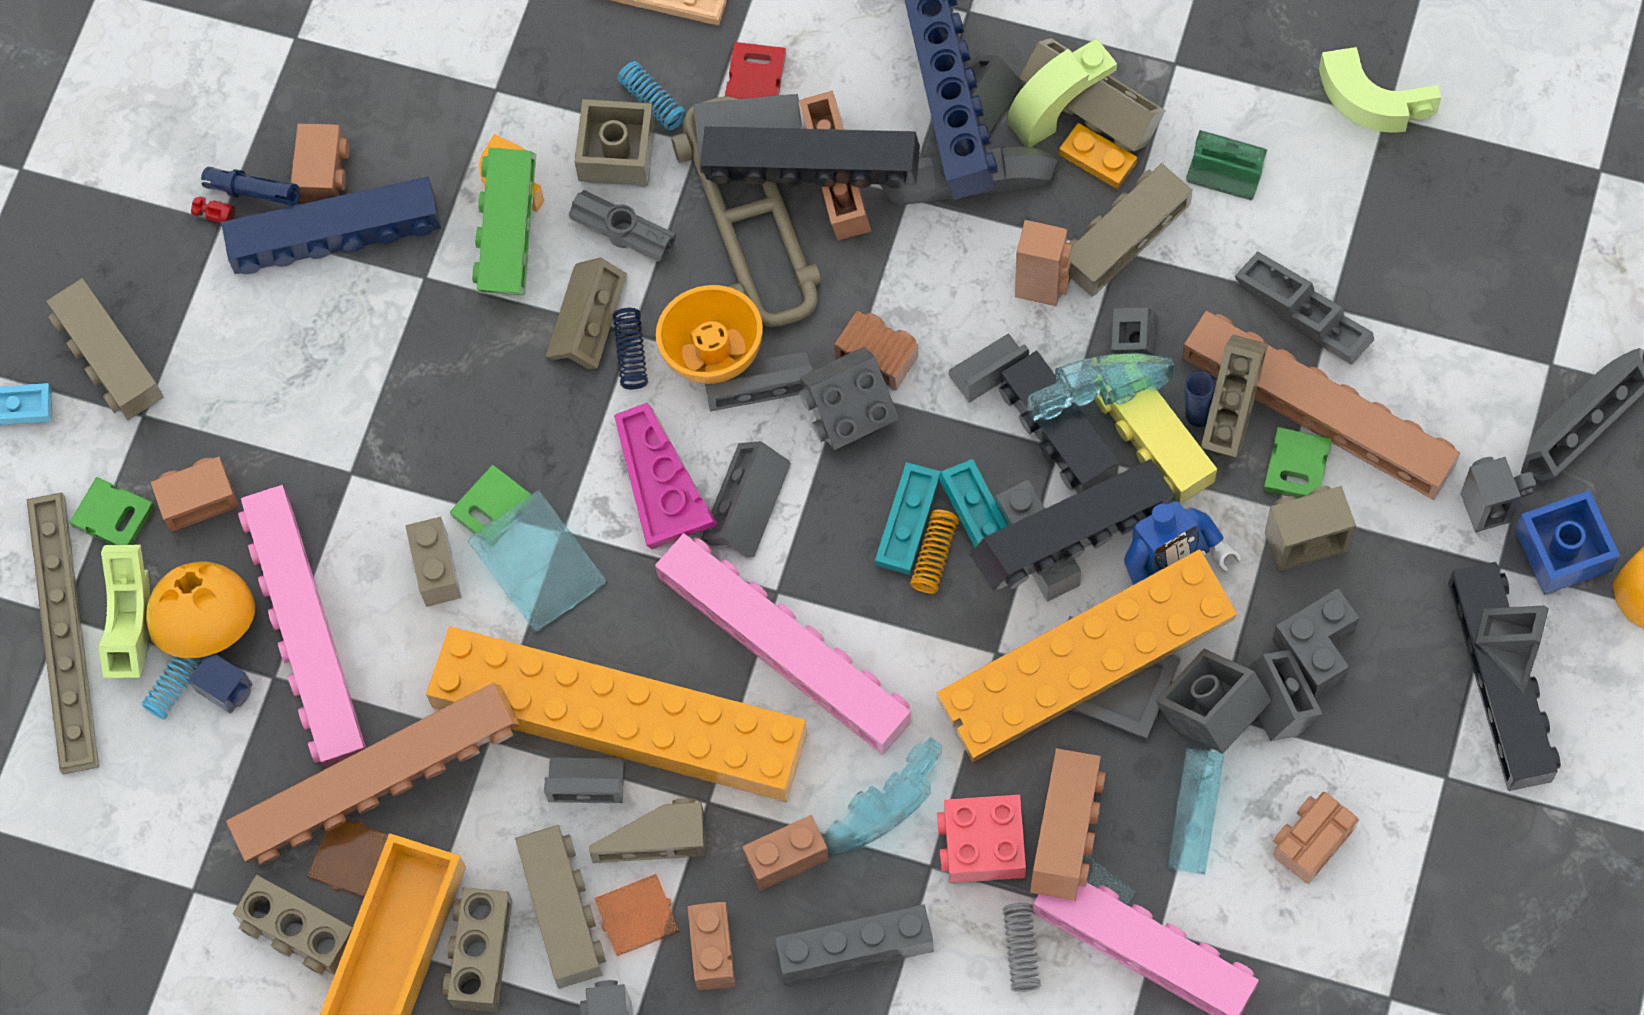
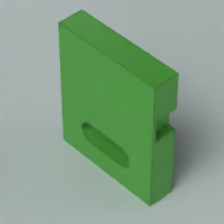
M1278 427L1263 491L1301 498L1308 496L1312 490L1321 487L1331 439ZM1288 475L1292 477H1297L1305 479L1308 483L1299 484L1295 482H1290L1281 479L1280 476Z
M492 465L453 507L450 514L455 520L492 548L516 522L515 517L518 513H524L535 500L533 495ZM473 510H478L493 523L490 526H484L470 513Z
M96 477L69 523L72 527L108 544L133 545L155 506L153 502L123 488L120 490L114 488L112 483ZM132 510L135 511L123 531H118L127 513Z

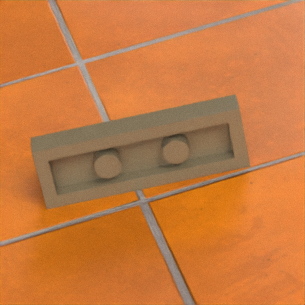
M601 257L575 264L549 343L546 358L552 361L569 358L588 370L598 368L613 321V313L616 311L627 276L626 272Z

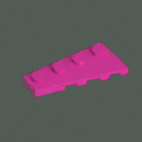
M644 403L615 414L616 426L646 546L654 549L677 541L683 533L690 536L718 526L653 408L648 403Z

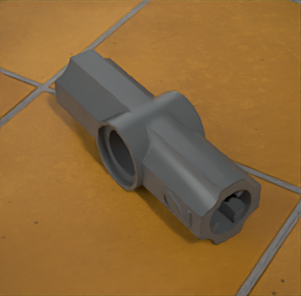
M586 190L578 193L572 202L569 218L609 237L611 243L616 247H629L661 263L665 259L667 260L676 241V234L636 215L634 209L624 204L615 205ZM620 223L630 224L626 229L619 230L615 228Z

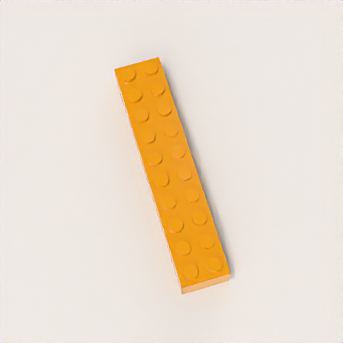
M451 626L448 627L426 692L431 707L441 710L491 683L501 685L520 726L513 730L784 802L788 800L807 736L805 719Z

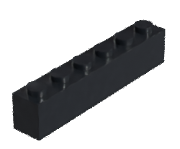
M705 126L700 166L706 179L717 184L745 181L752 185H762L765 182H780L788 186H797L804 182L831 187L836 183L851 184L859 188H866L871 186V184H879L894 189L905 188L906 185L917 184L920 144L916 131Z
M1150 459L984 537L970 556L993 591L1007 585L1010 589H1013L1029 578L1028 575L1037 572L1038 575L1048 572L1062 558L1069 562L1081 555L1085 548L1090 545L1098 548L1107 543L1113 537V534L1119 531L1122 535L1131 532L1136 523L1152 515L1154 507L1159 504H1167L1175 494Z
M1497 562L1453 570L1448 585L1507 790L1513 791L1551 783L1558 772L1557 769H1560L1561 763L1557 748L1555 746L1551 747L1547 734L1550 733V723L1546 712H1540L1537 698L1540 697V690L1536 677H1529L1525 693L1523 694L1487 653L1476 644L1483 610L1510 607L1506 596L1509 594V583L1506 574L1499 572Z

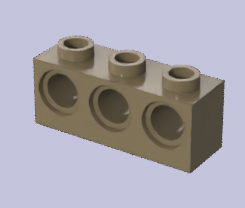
M1232 335L1226 343L1201 448L1237 457L1243 448L1267 352V343L1237 335Z
M258 875L255 876L232 913L241 923L238 929L257 940L260 935L273 941L270 946L287 957H290L292 953L297 954L305 959L302 963L304 966L319 975H322L325 970L335 975L353 929L350 925ZM259 905H271L270 911L265 917L254 918V911ZM295 921L303 922L302 929L298 934L294 936L286 935V928L290 923ZM334 939L335 945L330 952L325 954L318 953V946L323 940Z
M463 887L461 899L455 900L453 920L458 922L456 936H450L448 945V958L453 959L451 973H445L443 981V996H448L447 1000L452 1008L498 1012L512 909V899L508 891ZM478 906H490L491 911L486 918L481 920L472 918L473 911ZM475 942L486 944L485 951L480 956L471 957L467 955L471 944ZM477 979L481 981V986L476 993L470 995L462 993L463 985L468 980Z

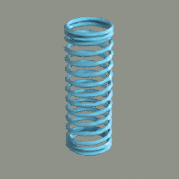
M630 62L622 68L618 74V82L632 96L636 97V100L640 101V103H643V100L644 103H652L664 92V95L653 105V111L656 113V115L654 114L656 120L660 121V124L664 125L666 130H673L683 122L686 110L679 106V103L675 102L674 98H670V94H666V90H662V86H658V82H654V78H650V74H646V70H642V66L638 62ZM636 65V67H634L631 71H629V73L626 75L625 79L622 80V77L624 76V74H625L631 67H633V66ZM641 72H644V75H642V76L634 83V85L630 86V84H631L634 80H636V79L639 77V75L641 74ZM646 76H648V79L645 80V81L639 86L638 89L634 90L635 87H636L638 84H640ZM650 80H652V83L649 84V85L643 90L642 93L638 94L639 91H640L642 88H644ZM654 84H656V87L653 88V89L647 94L646 97L642 98L643 95H644L646 92H648ZM658 88H660V91L657 92L650 101L646 102L647 99L651 97ZM666 96H668V99L664 101L657 110H654L655 107L659 105ZM672 100V103L668 107H666L661 114H659L660 110L663 109L668 104V102ZM676 104V108H674L667 115V117L663 118L664 114L667 113L672 108V106ZM680 116V118L674 124L668 126V124H671Z
M179 657L171 658L172 664H167L168 669L163 670L164 674L160 675L161 680H156L157 685L152 686L154 691H149L150 696H145V699L141 702V705L147 711L161 719H166L168 714L148 699L157 702L169 711L171 708L155 698L152 693L160 696L171 705H175V702L162 695L156 688L164 691L176 700L179 697L165 689L160 683L167 685L178 694H183L181 690L168 683L163 677L170 679L183 689H186V686L172 678L167 672L174 674L185 683H189L187 678L175 672L170 666L177 668L188 677H191L192 674L179 667L174 661L181 663L192 672L196 670ZM200 657L196 659L202 662L204 658ZM185 658L197 667L200 665V663L192 658Z

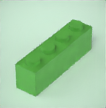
M489 148L488 156H483L481 175L486 177L485 192H480L478 201L479 213H483L482 227H477L475 237L476 248H480L479 262L474 263L472 273L473 283L477 284V290L481 292L525 295L537 156L532 151Z

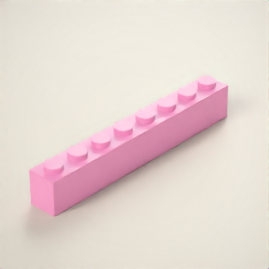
M279 485L241 498L244 511L239 512L238 515L244 532H251L254 543L248 545L254 565L261 564L264 575L258 577V581L264 598L270 596L274 608L269 609L268 614L274 630L280 629L284 641L278 642V647L284 663L290 662L294 674L288 675L294 696L300 695L304 707L298 709L300 720L304 730L310 728L314 741L308 742L310 753L314 763L321 762L324 769H327L364 750L366 745L289 497L283 485Z
M683 533L655 564L657 577L880 754L884 755L911 723V711L909 710L910 705L895 692L891 695L880 687L881 682L869 671L864 670L860 672L851 665L852 659L844 651L837 647L834 650L823 643L824 638L816 629L809 625L804 628L794 620L796 616L788 607L781 603L776 606L766 598L768 594L757 583L751 581L748 584L738 576L740 573L737 568L729 561L723 559L720 562L711 555L712 550L701 539L695 538L692 540Z

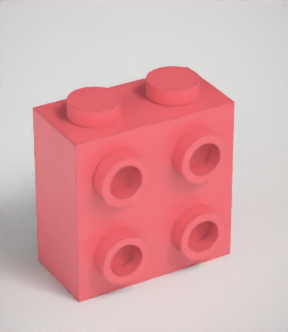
M1020 795L944 800V812H937L938 834L946 835L947 849H940L941 872L949 871L950 883L1025 878L1026 862Z

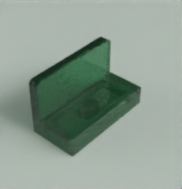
M1199 130L1186 181L1251 201L1255 197L1261 179L1268 149Z

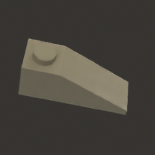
M680 798L673 800L672 804L658 807L590 845L589 853L593 863L706 856L702 803H695V800L690 798Z

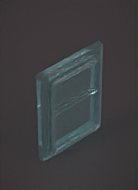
M539 490L521 503H517L511 510L492 523L487 524L485 528L467 539L468 543L535 633L569 609H573L576 604L607 583V580Z

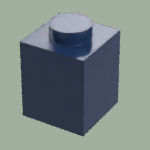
M216 654L206 656L188 679L195 692L230 714L236 707H241L247 701L251 693L250 687L253 685L245 672Z

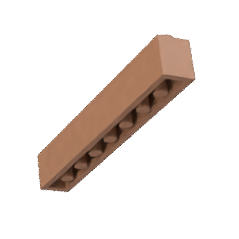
M1205 311L1184 343L1182 359L1218 378L1225 345L1232 335L1264 342V340L1256 333L1244 332L1235 327L1223 315H1214ZM1268 345L1255 396L1256 401L1321 437L1330 438L1331 443L1430 499L1435 500L1455 468L1460 452L1455 450L1452 443L1443 438H1434L1423 432V429L1417 423L1411 420L1403 421L1391 414V411L1383 404L1369 402L1360 397L1354 388L1345 384L1339 385L1328 379L1322 370L1316 367L1308 368L1296 361V358L1288 351L1283 349L1276 350Z
M491 683L226 820V823L244 861H258L259 865L266 864L280 856L278 850L291 844L292 848H296L313 839L311 833L324 827L328 831L344 824L347 814L358 810L359 814L375 808L380 804L378 798L390 792L392 796H397L413 787L411 781L423 775L426 779H430L446 770L444 764L458 758L459 762L474 757L480 753L478 747L489 741L495 745L513 736L512 729L520 726L501 685Z

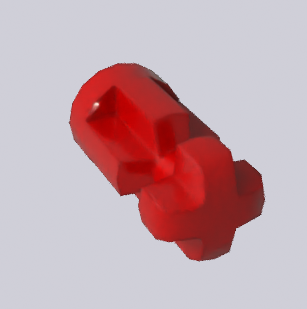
M199 196L193 199L191 213L198 217L199 215L202 216L203 212H205L206 219L221 223L234 219L235 206L215 200L206 204V198Z

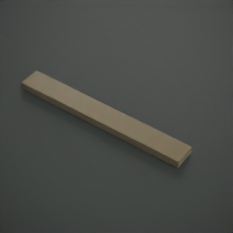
M60 492L26 500L59 770L62 774L99 768L66 500L64 494Z

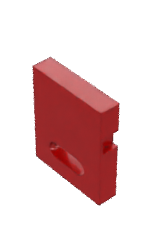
M734 42L729 69V82L727 81L725 96L738 99L778 96L786 58V48ZM747 59H758V60L770 61V63H769V64L752 63V62H746V60H747Z

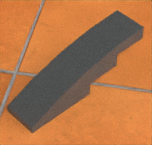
M1258 251L1235 275L1236 280L1284 320L1351 365L1374 341L1372 331L1346 317L1343 307L1315 292L1312 282Z

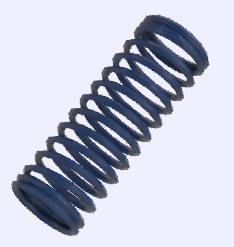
M627 307L618 309L613 313V324L615 325L617 359L620 366V386L625 389L634 390L643 388L648 384V374L645 373L647 368L644 367L646 365L644 361L646 357L643 355L645 353L643 350L644 345L642 344L644 339L641 338L643 336V333H641L642 327H640L642 322L639 321L641 314L638 309ZM625 316H634V317H630V318H622V317H625ZM639 322L638 325H626V326H623V327H622V326H619V325L622 324V323H623V324H631V323ZM639 328L638 331L634 330V331L620 332V330H622V329L628 330V329ZM640 334V336L621 338L622 335ZM638 339L641 340L640 342H630L626 344L621 343L622 341H634ZM641 345V348H630L626 350L621 349L623 347H633ZM642 351L641 354L622 355L625 352L632 353ZM643 357L641 360L623 361L626 358ZM643 363V365L624 367L626 364ZM641 368L644 369V371H634L630 373L624 372L626 370H637ZM645 380L644 382L638 383V384H625V383H624V382H626V381L635 382V381Z
M1194 372L1185 381V415L1187 421L1196 427L1206 426L1214 394L1213 378L1205 372Z

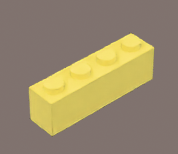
M1133 358L1096 380L1094 399L1097 406L1104 414L1110 413L1116 421L1115 427L1121 438L1126 442L1129 440L1138 450L1136 455L1140 463L1150 459L1153 461L1174 492L1173 498L1182 504L1215 482L1217 468Z

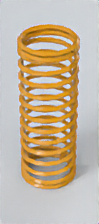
M939 509L932 511L931 521L928 523L929 527L926 529L927 533L923 540L924 545L921 546L922 551L919 552L920 557L917 558L918 563L910 582L914 589L929 594L938 592L939 586L937 584L941 583L939 578L943 577L940 572L944 571L942 566L946 565L944 560L948 559L946 554L950 553L948 548L951 547L950 542L953 541L952 536L955 535L953 531L957 529L955 525L959 522V518L955 514ZM940 517H946L954 521L945 520ZM937 523H940V524L946 525V526H952V527H954V528H947V527L941 526V525H939V524H937ZM934 528L943 529L951 532L952 534L942 533L935 530ZM932 534L945 536L950 540L941 539ZM931 540L940 541L949 546L939 545ZM929 546L938 547L946 550L947 552L938 551ZM928 552L940 554V555L944 556L945 558H941V557H937V556L931 555V554H929ZM926 558L938 560L943 564L932 562ZM924 564L934 565L941 568L942 570L934 569ZM923 570L932 571L939 575H932ZM921 576L930 577V578H933V579H935V580H937V581H931V580L926 579V578H923V577H921Z

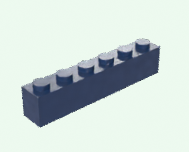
M429 176L221 222L227 257L234 274H253L261 268L275 265L279 267L289 266L297 260L306 258L321 259L328 256L329 253L342 250L357 251L365 245L378 242L388 244L395 242L401 237L410 235L424 236L430 234L433 230L441 229L434 191Z

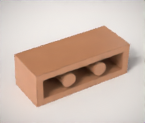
M1029 220L1024 221L1016 251V298L1057 306L1059 294L1066 295L1070 281L1069 271L1072 244L1067 243L1068 229Z

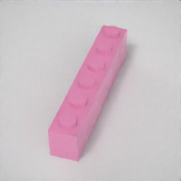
M1089 883L1086 884V887L1078 886L1076 901L1039 894L1033 903V913L1210 1015H1241L1257 987L1259 980L1253 977L1254 972L1247 966L1239 962H1234L1233 965L1219 957L1220 953L1212 946L1205 943H1200L1198 946L1186 939V933L1180 928L1169 923L1166 926L1161 925L1152 919L1153 915L1148 910L1139 905L1133 904L1130 907L1118 900L1120 897L1117 893L1105 886L1100 885L1099 888H1096Z

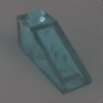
M1186 748L1167 867L1169 869L1205 875L1224 754Z

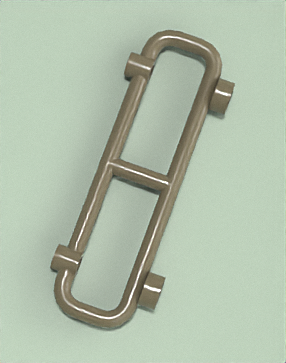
M724 96L707 100L701 103L736 100L738 98ZM693 106L690 107L685 113L682 122L684 133L671 136V142L678 163L694 160L739 282L727 287L738 290L751 299L760 313L763 326L771 328L780 327L810 316L818 302L815 285L821 284V277L815 263L807 266L777 183L765 182L762 184L767 198L727 210L718 184L707 180L704 173H700ZM770 211L774 215L792 263L797 284L804 296L801 305L778 313H769L764 310L732 225L734 222Z

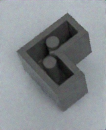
M1339 588L1278 623L1272 638L1280 651L1291 649L1315 698L1344 682L1349 669L1348 664L1334 644L1355 633L1359 616Z

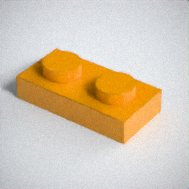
M1077 123L1059 148V156L1117 190L1137 164V156L1121 149L1113 142L1080 123Z

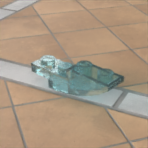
M1112 354L1076 361L1055 369V384L1029 394L1027 409L1032 420L1035 421L1042 417L1044 419L1054 418L1062 413L1064 408L1074 404L1078 406L1088 404L1098 394L1101 395L1106 406L1114 402L1123 404L1133 399L1136 393L1148 388L1150 390H1157L1165 386L1172 379L1174 363L1171 358L1148 354Z
M929 737L924 745L921 743L916 744L906 758L907 766L901 773L895 771L884 784V794L873 785L865 793L862 791L858 792L848 805L850 812L842 822L836 820L824 835L828 855L834 857L845 854L875 841L897 827L917 810L931 794V783L925 777L942 757V745L932 737Z

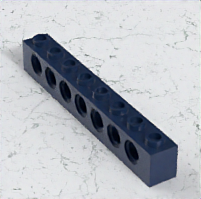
M904 0L944 174L953 198L957 200L996 188L992 174L998 172L993 152L987 153L985 146L991 144L990 135L986 124L980 125L979 117L984 116V110L979 95L973 96L972 89L978 88L972 67L967 68L966 61L971 60L966 40L960 41L959 34L964 33V27L959 12L954 13L952 8L957 6L958 2L957 0Z

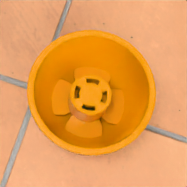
M720 285L700 286L680 294L663 310L656 327L657 346L667 365L684 379L699 384L722 383L742 374L756 358L763 335L762 319L751 299L738 290Z
M198 561L186 563L168 572L154 587L146 611L148 632L153 643L169 655L180 658L209 656L228 648L244 635L254 618L255 600L248 585L233 570L213 562Z

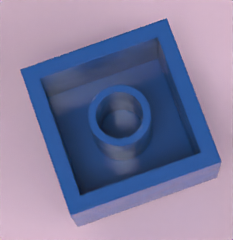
M1590 490L1521 514L1514 529L1544 595L1611 572L1620 557Z

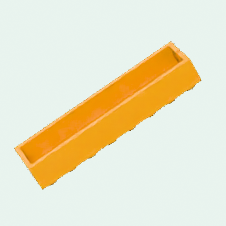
M1199 549L937 691V700L952 727L959 724L961 720L963 725L957 728L956 734L973 763L1234 621L1237 613Z
M389 833L319 1015L412 1014L466 870L460 855Z

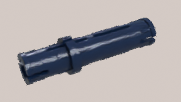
M209 166L203 170L201 180L211 181L210 183L202 182L201 184L204 188L223 191L231 197L238 198L239 195L294 206L300 196V192L291 191L299 190L297 184L246 175L244 171L238 169L226 171Z

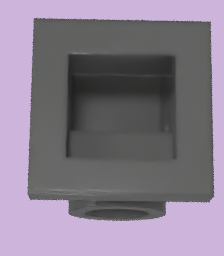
M1149 307L1114 308L1111 350L1118 357H1123V362L1133 358L1137 364L1144 363L1145 357H1154L1156 324H1158V316ZM1140 335V342L1133 343L1134 337Z

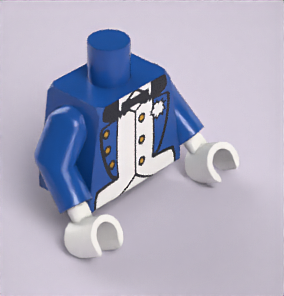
M1173 501L1170 504L1157 505L1154 507L1152 515L1136 523L1133 527L1132 542L1124 557V564L1132 585L1199 549L1203 555H1206L1210 552L1209 548L1213 547V559L1226 571H1228V568L1223 562L1228 554H1231L1238 562H1240L1241 558L1239 553L1229 544L1222 542L1224 539L1223 535L1207 513L1192 507L1184 509L1178 501Z

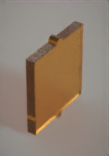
M349 821L326 831L307 875L308 878L331 885L335 891L342 889L365 897L388 835L367 828L363 822L355 824Z
M657 874L595 898L604 921L602 929L604 932H608L617 956L679 932L670 910L672 905L671 899L665 897Z

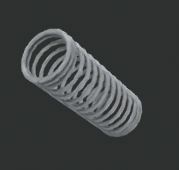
M1028 903L1006 905L1002 910L1005 916L1003 920L1006 923L1004 928L1007 929L1005 935L1008 936L1005 940L1008 942L1006 947L1009 949L1007 955L1010 956L1007 960L1010 962L1008 967L1011 969L1009 974L1012 976L1010 978L1012 982L1010 985L1011 990L1015 992L1037 990L1041 987L1040 979L1031 977H1036L1040 974L1037 971H1032L1039 968L1038 965L1033 964L1038 959L1028 958L1037 955V952L1030 951L1036 948L1035 945L1031 944L1036 940L1034 938H1027L1035 935L1033 931H1029L1034 928L1033 925L1029 924L1034 920L1026 918L1033 915L1031 912L1033 910L1032 905ZM1007 918H1019L1011 921L1006 920ZM1009 924L1018 925L1011 928L1007 927ZM1009 931H1018L1014 934H1008ZM1011 937H1012V938H1021V939H1016V940H1013V941L1008 940V939L1011 938ZM1011 944L1020 945L1013 948L1009 947ZM1011 951H1025L1016 954H1010ZM1013 957H1015V958H1023V959H1019V960H1016V961H1012V960H1011V958H1013ZM1013 964L1023 965L1015 968L1011 967ZM1014 971H1028V972H1022V973H1018V974H1013V973H1012V972H1014ZM1016 977H1017V978H1026V979H1021V980H1018V981H1014V980H1013V979L1016 978Z

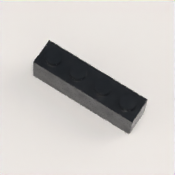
M1037 350L1001 372L999 392L1009 406L1014 404L1021 414L1019 419L1024 429L1029 434L1034 432L1041 442L1039 446L1043 455L1049 462L1055 461L1061 469V479L1069 490L1075 489L1079 493L1118 475L1119 461Z

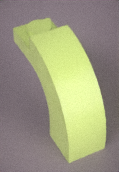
M1097 38L1073 53L1069 49L1065 50L1042 67L1020 90L1010 107L1007 124L1025 147H1033L1056 133L1057 119L1066 105L1082 91L1115 72L1117 63Z
M1357 47L1322 53L1319 72L1324 90L1337 110L1352 122L1375 131L1397 133L1406 132L1409 118L1421 120L1437 114L1441 101L1438 85L1404 91L1386 90L1375 85L1367 78L1361 66Z
M104 545L101 556L107 591V618L105 630L98 646L103 678H140L145 665L149 644V632L146 622L147 604L150 598L148 570H144L141 545Z

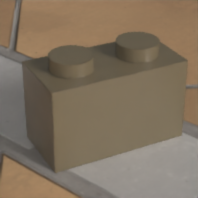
M437 517L405 525L420 594L426 607L462 598L449 538L442 518Z

